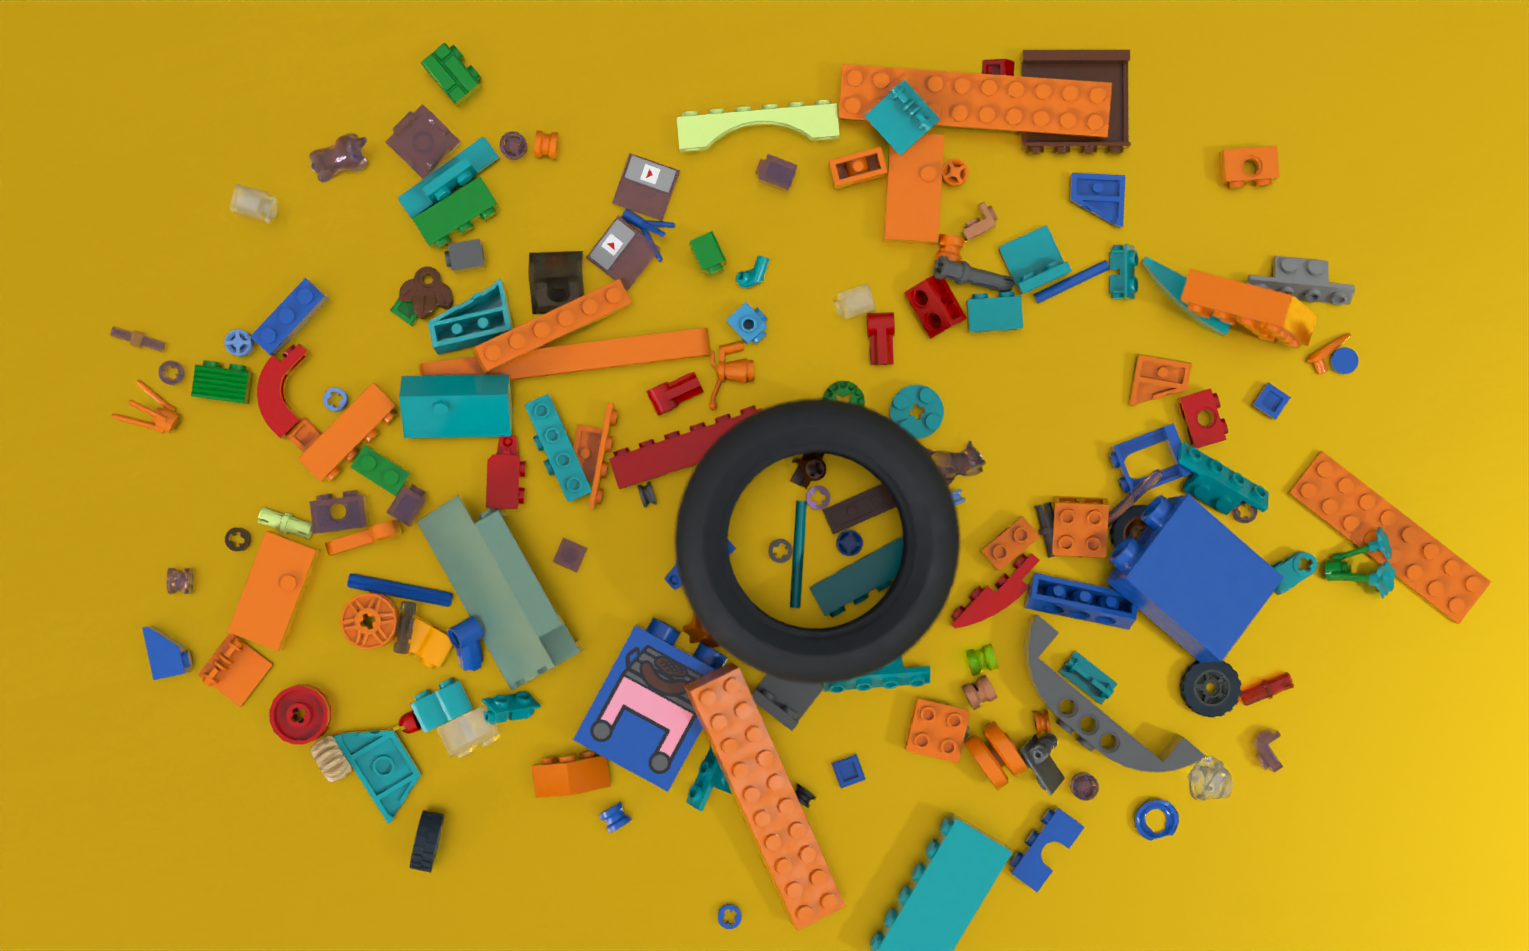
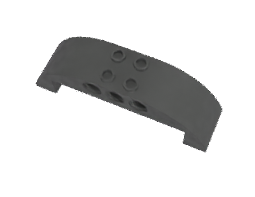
M1033 614L1029 618L1024 639V661L1028 678L1043 704L1059 718L1056 723L1070 735L1076 732L1079 735L1076 740L1091 752L1096 749L1109 759L1125 767L1145 772L1174 771L1190 766L1204 757V754L1178 734L1173 737L1156 757L1038 658L1059 632L1039 615ZM1069 699L1070 708L1065 712H1061L1059 708L1061 701ZM1089 716L1091 719L1090 726L1086 729H1081V720ZM1106 734H1110V744H1108L1107 746H1102V737Z

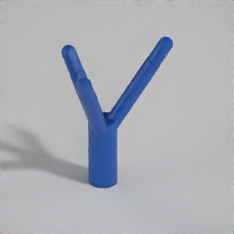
M626 209L622 214V218L641 229L657 260L661 262L663 258L648 230L664 237L665 232L656 227L673 228L675 223L645 220L629 209Z

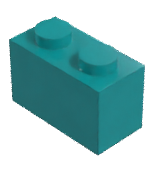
M1014 292L998 293L999 297L988 298V293L972 294V299L966 301L968 333L1023 329L1021 296H1015Z

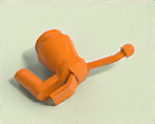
M743 340L719 346V367L715 365V352L711 351V365L715 369L718 378L711 395V402H709L711 410L717 408L716 395L722 382L729 380L748 383L755 380L754 360L744 358L725 363V355L744 351Z

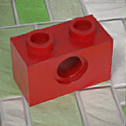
M1210 388L1177 398L1192 447L1201 448L1227 440L1225 434H1228V427L1225 419H1220L1217 410L1221 408L1217 393H1212ZM1201 411H1206L1210 415V422L1207 426H1203L1198 422V414Z

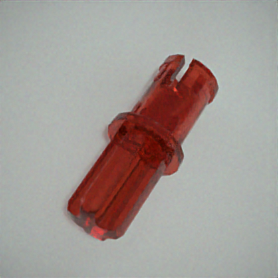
M1285 672L1267 681L1262 679L1260 684L1243 690L1240 698L1243 704L1248 706L1265 698L1272 699L1273 695L1294 688V684L1291 683L1293 681L1289 673Z

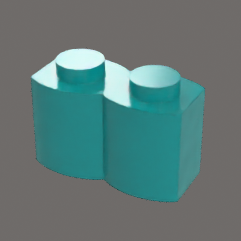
M450 678L438 684L440 690L430 694L429 690H426L414 696L416 701L411 703V707L424 733L474 709L461 680L454 682L453 678Z

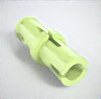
M262 507L257 521L260 524L279 529L281 533L286 534L288 532L308 540L314 529V523L292 517L291 513L286 512L283 514L266 507Z

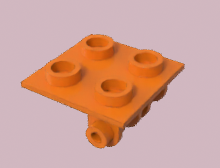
M229 633L198 675L203 678L202 681L206 685L213 686L241 707L273 664L234 634Z

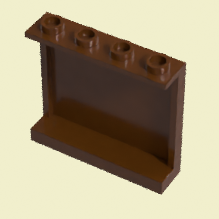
M1023 50L1021 53L1022 77L1112 83L1107 138L1021 132V149H1028V154H1043L1044 149H1054L1055 154H1069L1070 149H1081L1082 154H1095L1097 149H1108L1109 154L1124 153V149H1128L1131 146L1128 125V63L1130 61V50Z

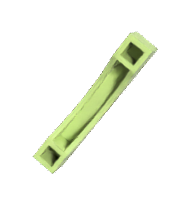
M831 100L815 101V105L804 106V102L789 103L787 108H778L777 104L763 105L762 110L752 111L751 107L748 106L737 107L735 112L725 113L724 109L709 110V114L698 115V111L682 112L681 117H677L680 152L707 150L714 142L729 132L757 124L787 127L803 134L812 141L839 139L840 136L837 103L831 104Z

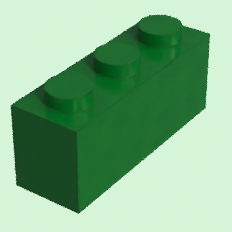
M478 177L415 216L412 220L427 244L431 248L436 246L437 249H440L450 243V237L457 232L462 235L474 227L472 223L482 218L484 221L497 213L495 209L499 205L483 179Z

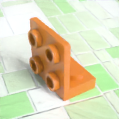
M1054 496L1052 554L1060 556L1105 557L1109 514L1107 498Z
M916 697L904 749L909 752L958 763L970 711Z

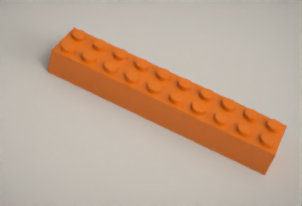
M850 64L842 65L839 119L868 121L865 115L887 96L896 85L905 80L941 119L934 126L1098 138L1108 137L1112 83Z
M731 662L684 685L790 923L799 931L846 907L740 668Z

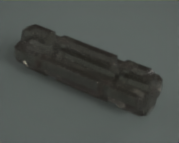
M402 601L400 612H402V616H399L395 636L398 639L394 642L393 648L396 653H409L410 643L408 641L412 638L415 621L413 614H416L417 604L414 602Z

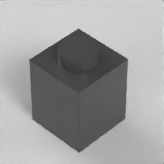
M480 239L448 244L449 251H445V260L447 267H452L453 272L486 268L483 244Z

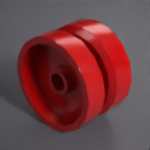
M297 684L281 691L274 698L269 710L270 724L274 733L283 741L293 745L307 744L322 737L330 728L333 720V705L329 696L322 689L311 684ZM302 709L306 712V714L303 715L304 719L300 718L298 715V712Z

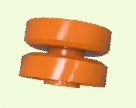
M993 721L983 728V734L990 743L987 747L981 738L973 735L963 743L998 791L1009 783V778L1001 767L1006 765L1012 775L1017 777L1028 770V767L1019 754L1021 753L1007 733L1004 734L996 722Z

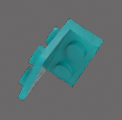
M1043 226L999 247V251L1020 296L1072 271L1068 261H1063L1048 226Z

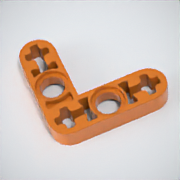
M391 520L371 526L368 530L326 542L325 546L328 556L387 539L403 532L399 520Z

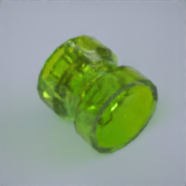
M991 643L983 645L979 650L970 649L965 651L972 676L979 675L986 669L990 671L999 669Z

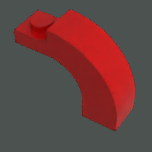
M302 344L297 346L291 345L283 353L284 359L282 361L277 356L272 355L264 365L258 380L257 401L261 415L271 430L281 439H285L286 435L302 420L288 405L284 394L285 382L289 374L311 353Z

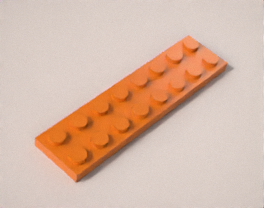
M1323 451L1317 454L1288 492L1289 495L1358 548L1368 545V542L1377 540V527L1381 526L1389 539L1392 549L1391 559L1387 560L1381 550L1364 553L1381 566L1385 561L1390 562L1391 568L1395 570V577L1456 624L1462 621L1491 583L1490 580Z

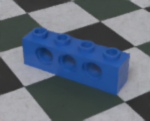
M1034 573L1028 584L1030 588L1027 590L1026 609L1127 630L1131 628L1137 617L1138 608L1115 589Z

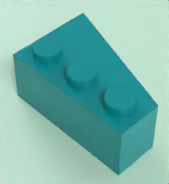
M501 279L482 292L472 295V298L462 304L455 305L428 322L432 345L436 353L443 354L478 346L514 329L505 285Z

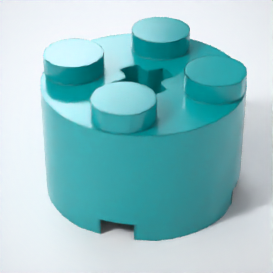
M909 385L900 389L893 396L889 405V418L909 431L915 438H924L933 434L940 427L944 416L943 403L939 395L931 388L923 385ZM913 404H917L918 408H923V413L919 414V419L909 414V411L913 409Z

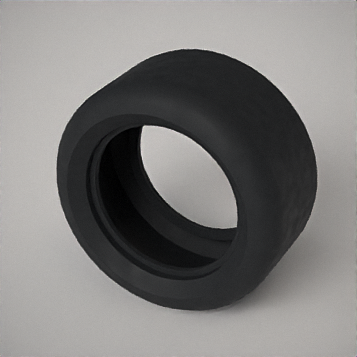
M802 399L784 402L756 412L735 424L719 437L695 467L681 498L676 520L675 555L678 573L684 593L700 623L718 644L742 663L759 672L792 682L823 684L848 681L871 674L903 656L920 641L939 617L953 587L959 562L960 530L957 509L949 485L934 458L909 431L892 419L864 406L841 400ZM805 453H825L841 456L871 472L884 485L894 500L903 530V552L900 566L886 594L874 607L860 617L845 624L828 628L812 629L789 625L769 616L758 608L739 585L733 572L728 552V529L731 515L737 500L746 486L755 476L773 463L787 457Z

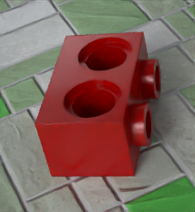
M933 275L904 292L930 339L967 319L945 278L939 280Z

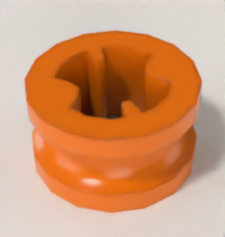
M1047 709L1043 710V713L1034 711L1037 735H1041L1042 731H1046L1047 734L1051 733Z

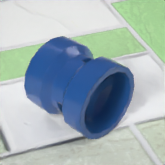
M845 530L837 536L836 547L841 554L854 556L862 550L863 539L857 531Z

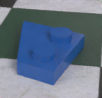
M1071 173L1070 201L1114 226L1122 228L1125 175Z

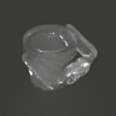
M1204 755L1188 774L1190 793L1195 800L1205 801L1207 799L1227 798L1231 794L1233 785L1231 774L1224 768L1223 763L1213 756L1208 757Z

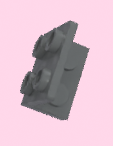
M766 675L751 695L756 704L793 731L800 718L824 687L821 684L792 682Z

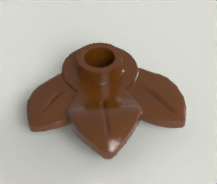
M432 267L420 268L415 273L413 279L403 283L399 292V300L402 302L412 301L415 313L422 320L433 312L436 305L446 310H449L452 306L453 299L450 288L441 282L440 274ZM423 276H431L432 283L425 284L422 280Z

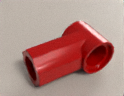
M894 312L867 313V335L870 337L871 365L894 364Z
M695 372L686 374L670 383L665 382L646 391L657 416L673 410L680 403L704 393Z

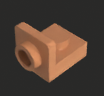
M985 202L980 203L978 209L983 220L980 221L979 217L964 224L966 229L962 230L961 234L966 239L965 242L995 228L996 224L994 221L998 219L991 205L987 207Z

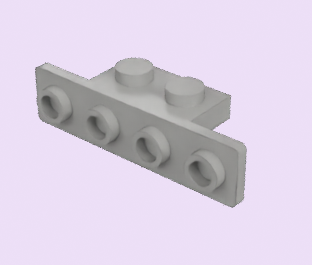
M1275 256L1273 261V277L1249 275L1246 282L1247 284L1293 295L1298 300L1326 302L1336 305L1350 304L1355 292L1354 285L1329 283L1328 261Z

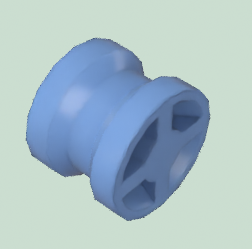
M240 329L230 331L224 341L227 351L239 357L249 355L253 351L255 343L250 337V333Z

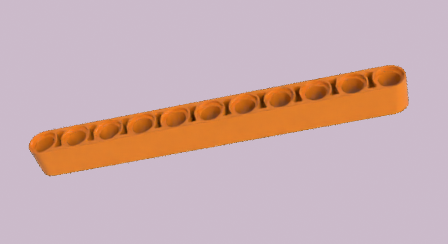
M708 328L538 348L486 375L509 374L510 380L708 356L711 355ZM475 356L419 364L420 376L484 375Z

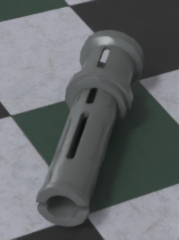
M943 255L938 257L934 266V277L936 279L942 280L946 278L954 280L959 285L971 283L1000 292H1011L1014 282H1012L1013 278L1010 276L971 267L966 261L956 262L948 260L947 256Z

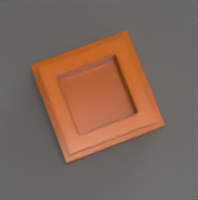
M304 417L286 437L304 453L323 433Z

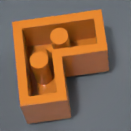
M594 751L581 752L577 759H575V755L559 757V761L557 756L542 758V764L531 766L536 798L571 796L611 787L607 758L595 755Z

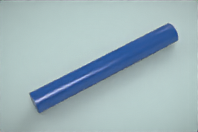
M1103 260L1033 294L1037 304L1109 270L1110 267L1107 261Z

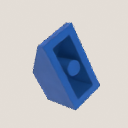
M154 626L142 628L153 680L190 672L189 667L192 666V658L190 652L185 651L184 645Z

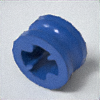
M734 904L723 905L718 912L719 924L726 929L736 928L741 922L742 913ZM730 909V913L732 910L737 913L734 916V923H729V920L726 923L723 920L725 910Z

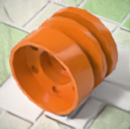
M374 592L357 595L348 601L342 610L340 619L342 633L348 642L357 648L367 650L386 646L393 641L402 623L400 608L396 602L387 595ZM366 614L369 617H375L376 621L372 623L373 628L370 625H364L363 621L367 619Z

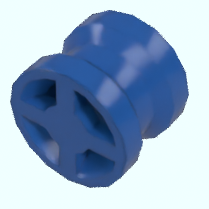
M621 801L598 815L600 820L605 821L607 824L606 830L609 834L632 820L629 815L624 813Z

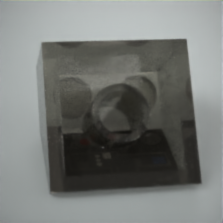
M583 251L529 253L528 275L532 314H546L585 295Z

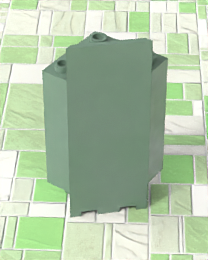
M457 495L417 521L469 616H473L481 625L483 630L482 639L512 691L583 651V648L579 641H574L560 614L557 615L503 519L507 516L506 511L491 508L478 515L480 521L474 523L460 496Z

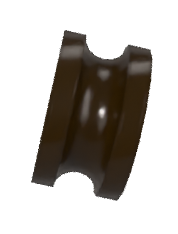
M232 528L226 533L225 543L232 551H244L250 546L251 536L244 528ZM236 532H240V536L244 538V543H239L240 547H236V542L232 541V536H237Z

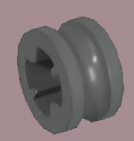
M647 482L646 486L637 485L644 508L648 507L649 503L657 504L651 482Z
M778 539L771 543L769 555L773 561L784 563L791 558L793 549L788 541ZM780 543L786 545L785 549L788 548V554L778 559L775 557L777 553L773 554V548L779 547Z

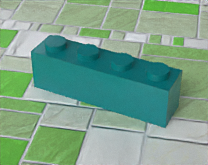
M903 536L896 538L809 587L824 616L830 614L833 618L846 610L844 605L852 601L856 605L869 598L867 593L877 588L878 592L891 586V580L896 577L902 558Z

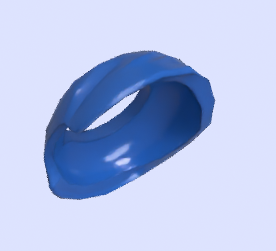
M1149 800L1143 804L1135 816L1136 829L1141 836L1150 841L1168 835L1172 836L1179 823L1177 810L1170 802L1165 800ZM1152 809H1159L1166 816L1165 829L1160 832H1153L1146 824V815Z

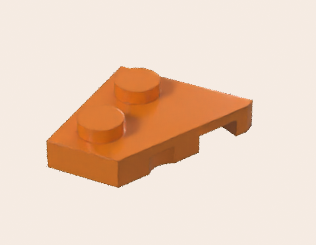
M1138 354L1129 405L1135 406L1141 402L1186 391L1192 364Z

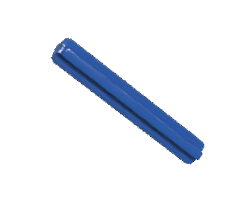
M353 573L349 575L347 582L349 588L446 607L451 606L453 599L451 592Z

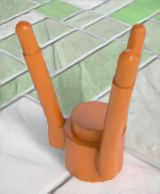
M137 380V384L164 408L158 407L154 411L133 400H129V405L152 416L151 421L154 423L118 414H112V418L154 429L160 433L164 431L170 433L179 417V414L174 412L176 407L168 404L141 380Z

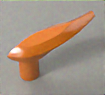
M1345 334L1319 348L1309 356L1307 362L1314 363L1318 374L1327 372L1328 369L1324 359L1346 342L1351 334Z

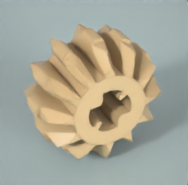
M334 737L322 738L311 746V754L328 781L335 782L341 780L352 771L351 764Z

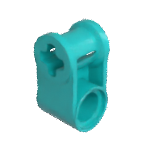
M1298 551L1286 559L1271 565L1284 577L1275 589L1276 595L1290 590L1297 583L1316 571L1317 560L1312 554ZM1300 558L1309 560V562L1306 563V570L1303 568H1298V566L1301 564L1299 560Z

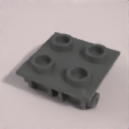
M1050 733L1041 738L1034 734L1020 750L1022 759L1037 775L1040 787L1047 790L1049 795H1052L1065 779L1049 755L1057 746L1058 740L1055 735Z

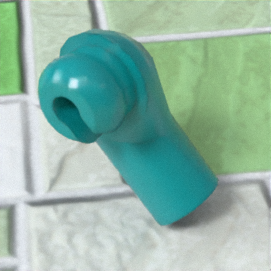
M758 255L753 269L745 272L741 271L736 275L737 284L742 288H750L762 283L770 259Z

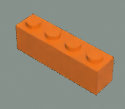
M372 383L298 460L320 482H325L326 480L331 482L341 472L339 467L345 461L351 462L360 453L357 448L364 441L367 444L370 443L379 433L376 429L383 422L387 425L396 417L398 413L395 410L399 406L377 384Z

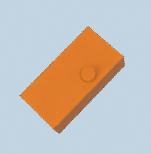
M924 134L901 156L889 144L883 242L937 245L944 135Z
M266 531L227 632L276 651L283 650L321 550L275 532Z

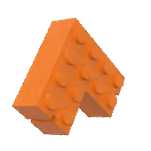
M1193 269L1189 270L1180 299L1188 305L1187 309L1193 311L1197 316L1210 319L1212 315L1220 318L1219 321L1230 325H1235L1237 321L1245 325V328L1252 330L1251 333L1258 335L1260 339L1273 342L1274 338H1277L1284 345L1293 348H1299V345L1308 347L1317 320V315L1293 295Z

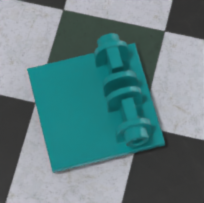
M905 80L896 85L887 96L865 115V118L900 156L941 120Z

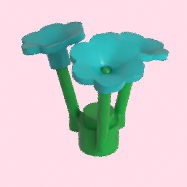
M1381 526L1377 527V540L1368 542V545L1345 553H1334V559L1327 560L1325 563L1327 580L1369 583V585L1376 586L1380 590L1381 598L1384 599V596H1387L1389 591L1394 589L1395 570L1391 568L1390 562L1385 561L1382 566H1379L1377 573L1357 574L1351 573L1350 562H1345L1344 560L1367 551L1375 552L1378 550L1382 551L1387 560L1391 559L1392 549Z

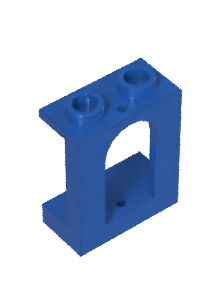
M1174 423L1111 447L1112 453L1109 454L1113 467L1120 470L1122 478H1119V483L1124 494L1128 492L1129 496L1133 497L1170 481L1193 474L1192 470L1178 462L1179 446L1182 443ZM1165 441L1174 466L1143 478H1131L1124 463L1127 456Z

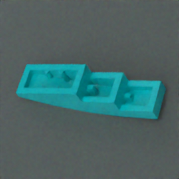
M1147 256L1142 259L1140 264L1157 286L1177 306L1220 336L1227 334L1231 327L1230 324L1223 323L1212 315L1210 319L1197 316L1193 311L1187 309L1188 305L1180 300L1187 280L1185 276Z

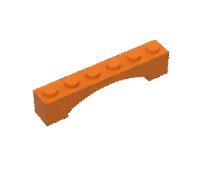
M618 279L474 347L472 352L483 374L486 375L564 335L628 308L632 302L621 280Z

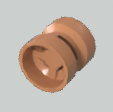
M986 675L979 677L974 684L968 683L962 686L973 710L980 708L985 701L991 702L998 698Z

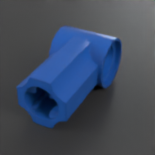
M470 616L447 630L448 637L456 648L459 666L464 671L479 669L482 667L481 663L483 661L479 641L483 637V630L479 622L473 616Z

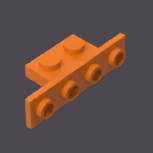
M609 402L607 404L603 429L577 425L573 449L586 479L593 482L588 507L590 509H595L596 504L601 505L604 489H600L599 485L601 478L606 479L608 463L604 462L605 453L611 452L613 436H609L610 425L615 426L618 410H615L614 404Z

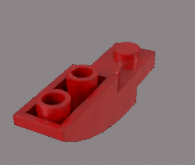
M1023 553L1013 563L1015 569L1009 576L1004 573L994 584L997 587L995 591L988 585H985L983 588L978 586L969 595L971 601L965 608L960 605L950 616L953 619L950 625L953 628L969 626L981 622L1007 608L1030 588L1022 579L1040 560L1033 553H1029L1027 556Z

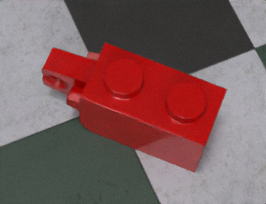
M516 435L500 436L497 453L487 459L486 508L520 509V504H525L526 490L521 488V477H526L527 465L526 461H522V456L519 455Z

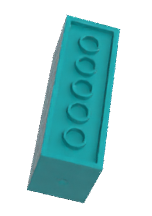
M953 813L951 818L946 816L939 827L941 833L937 841L932 839L925 851L927 858L924 863L918 862L911 874L913 881L910 886L905 885L897 897L899 900L898 906L895 910L891 908L883 920L885 923L884 929L881 933L877 931L869 943L871 946L870 951H953L1011 856V849Z

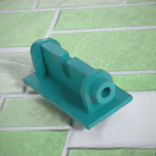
M1125 244V250H1123V245H1113V250L1110 251V270H1120L1119 275H1110V294H1113V299H1123V294L1124 298L1135 299V293L1138 291V279L1135 277V266L1138 265V252L1135 250V246Z
M1077 651L1071 655L1059 671L1099 704H1102L1106 698L1108 699L1113 694V689L1117 685L1115 681Z
M527 692L496 695L482 699V702L488 707L487 712L484 713V720L490 724L507 722V718L511 721L528 719L530 715H533L535 708L541 707Z

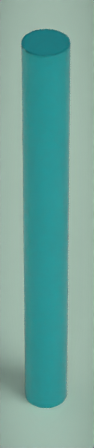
M796 501L790 608H800L807 501Z

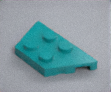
M393 728L335 734L334 739L389 824L421 776L420 770Z

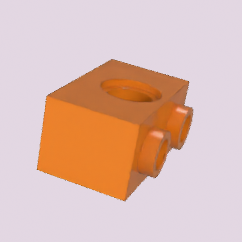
M881 146L832 159L828 162L835 190L885 177L888 173Z
M1277 146L1222 150L1220 152L1222 184H1229L1230 188L1246 187V183L1256 182L1258 187L1272 185V181L1279 178ZM1245 161L1254 163L1256 167L1254 174H1247L1244 171L1243 165Z
M1020 516L979 551L996 571H1000L1040 538V536L1027 520Z

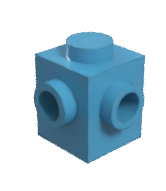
M747 302L726 319V322L747 345L751 342L756 345L767 335L764 330L768 328L765 323L768 318L758 307L753 310Z

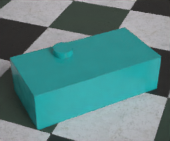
M509 374L402 376L399 400L404 438L511 436L513 410Z

